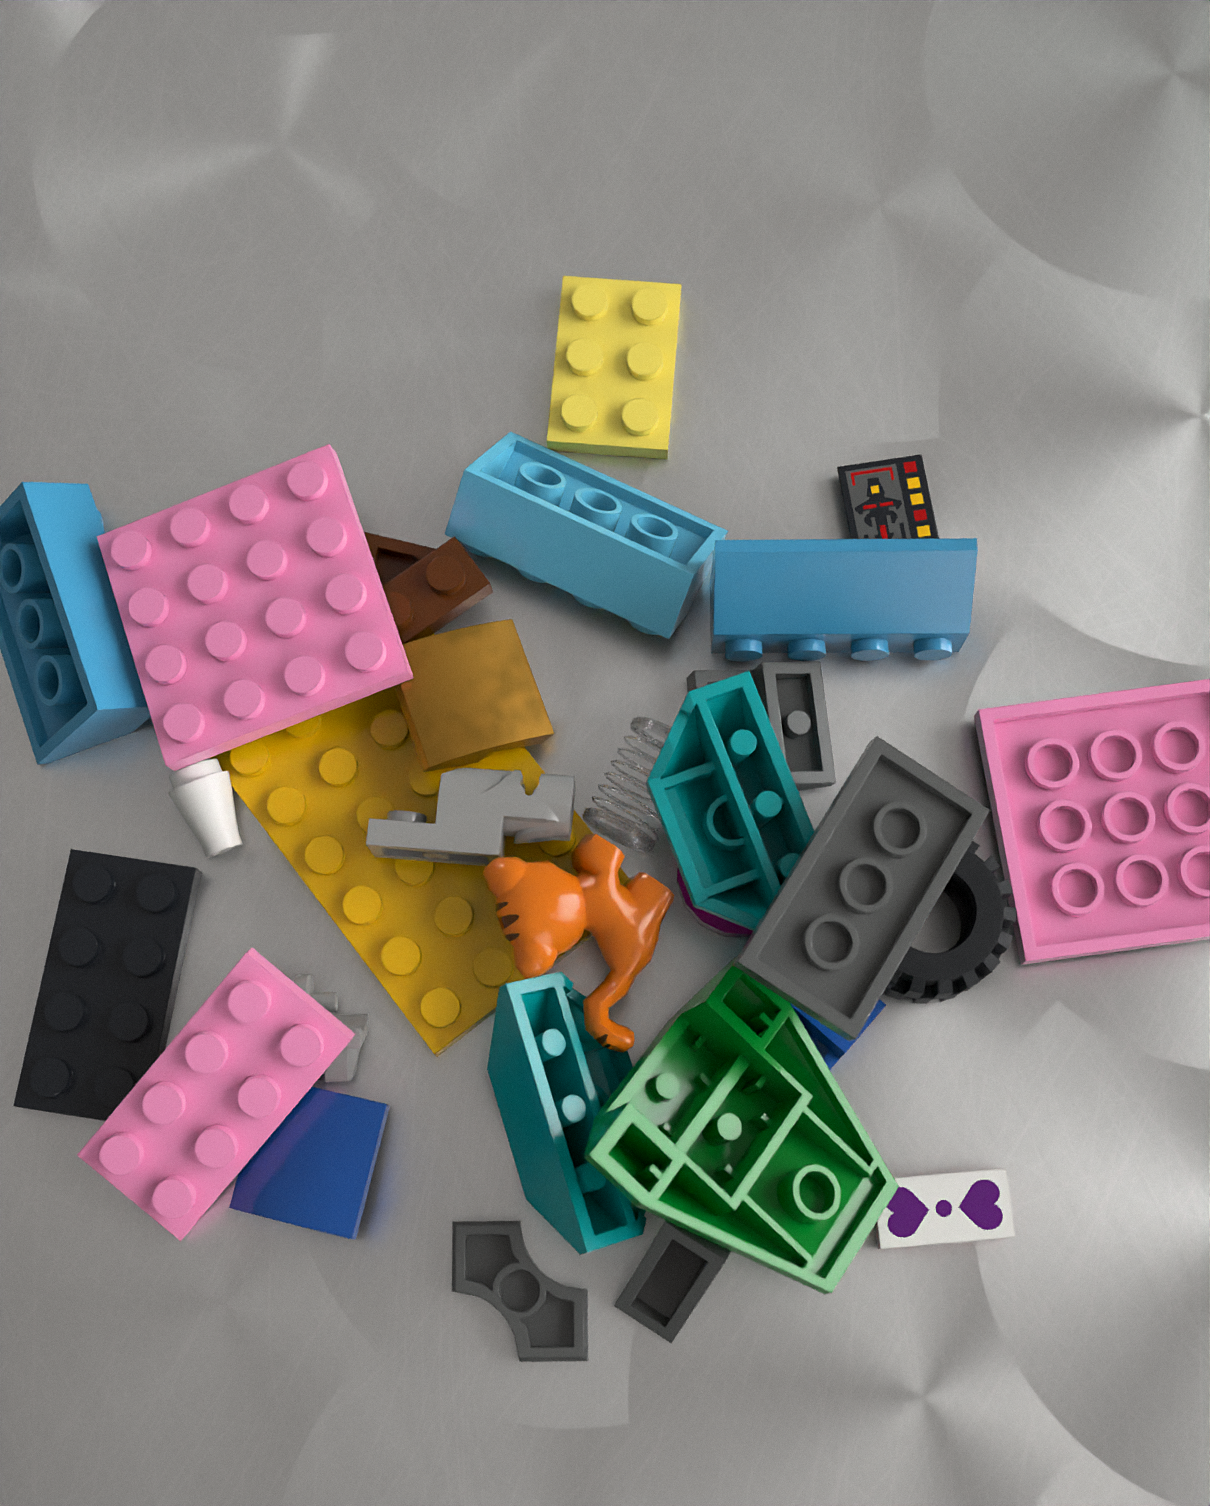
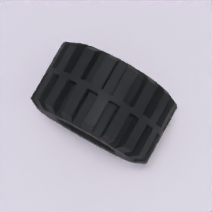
M974 841L971 842L943 890L954 902L960 915L961 932L959 940L952 948L941 953L923 952L910 946L887 985L885 995L897 1000L902 996L911 997L912 1003L927 1004L933 999H939L942 1002L952 999L972 988L989 975L1001 962L998 959L1001 954L1009 949L1013 938L1012 935L1008 934V928L1016 922V907H1007L1006 899L1013 894L1009 880L999 882L994 874L1001 866L992 855L984 862L975 854L980 847L979 844Z

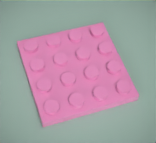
M330 444L96 536L165 766L174 771L414 678L340 461Z
M1210 679L978 709L974 715L1004 879L1009 880L1013 891L1008 900L1010 907H1016V922L1013 924L1021 965L1210 939Z

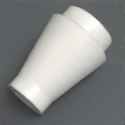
M217 758L192 764L169 775L173 790L168 794L200 842L206 858L220 855L243 845L238 832L230 772L222 771Z

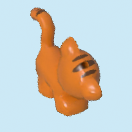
M586 834L571 852L572 867L578 873L577 875L566 872L549 860L525 862L518 857H500L492 860L484 868V879L489 890L496 897L497 918L505 938L514 948L516 968L525 979L541 976L553 967L559 954L568 951L581 939L584 929L588 930L594 936L600 952L610 968V972L604 981L583 1000L585 1030L604 1048L621 1053L631 1049L635 1041L634 1032L630 1028L609 1018V1008L628 994L637 975L651 962L659 939L661 923L673 903L675 895L661 882L644 872H639L630 877L624 884L620 883L617 872L625 856L615 845L597 834Z

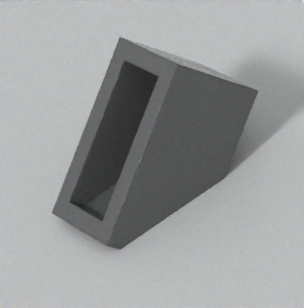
M665 1220L614 1306L672 1343L726 1262L731 1250Z

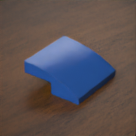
M311 1087L238 1173L229 1208L340 1237L356 1239L390 1105Z

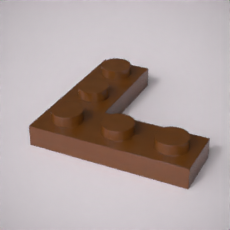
M455 536L382 586L402 644L431 636L493 593L490 582Z

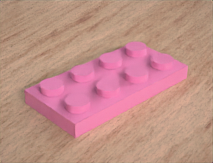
M251 948L77 1156L172 1235L182 1241L352 1040L355 1033L255 949Z

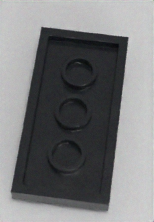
M74 849L70 850L14 1107L106 1121L164 1052L202 874L200 870L195 867Z

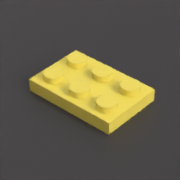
M563 276L547 431L548 449L558 452L668 459L682 284Z

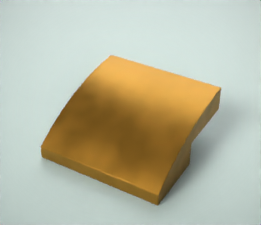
M513 619L468 626L402 644L414 678L395 685L394 689L423 772L478 763L491 752L542 744L555 734Z

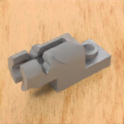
M478 768L451 770L441 774L435 824L426 823L427 816L421 813L389 811L387 820L369 818L366 845L373 856L379 858L486 866L492 860L505 856L506 836L514 837V844L551 840L570 841L575 801V776L542 773L539 778V785L534 789L533 794L528 796L525 794V785L520 770L504 771Z

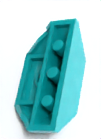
M746 671L687 693L645 784L693 906L754 931L813 835L814 828L750 671Z
M561 971L506 983L499 987L487 1071L526 1200L582 1255L643 1235L647 1218L644 1216L645 1210L636 1207L584 1158L595 1116L633 1066L628 1050L621 1053L604 1048L585 1030L583 1000L586 996L574 989L573 982Z

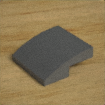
M820 661L761 662L753 670H694L686 678L689 692L750 671L798 791L828 787L836 783Z

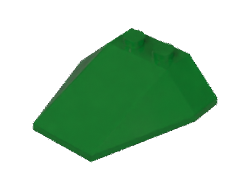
M736 956L668 1020L594 1118L584 1158L636 1207L820 1293L830 1294L833 1293L899 1186L790 1002L733 966L738 957Z

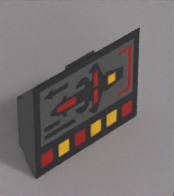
M922 454L837 467L851 539H939Z

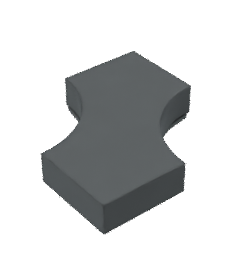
M452 1221V1291L477 1296L490 1303L503 1315L514 1333L519 1362L588 1361V1289L563 1285L547 1276L535 1264L523 1239L521 1221Z

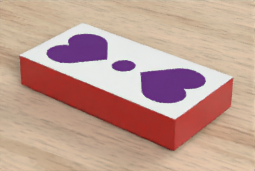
M1007 1169L894 1178L899 1187L875 1224L878 1249L1016 1237Z

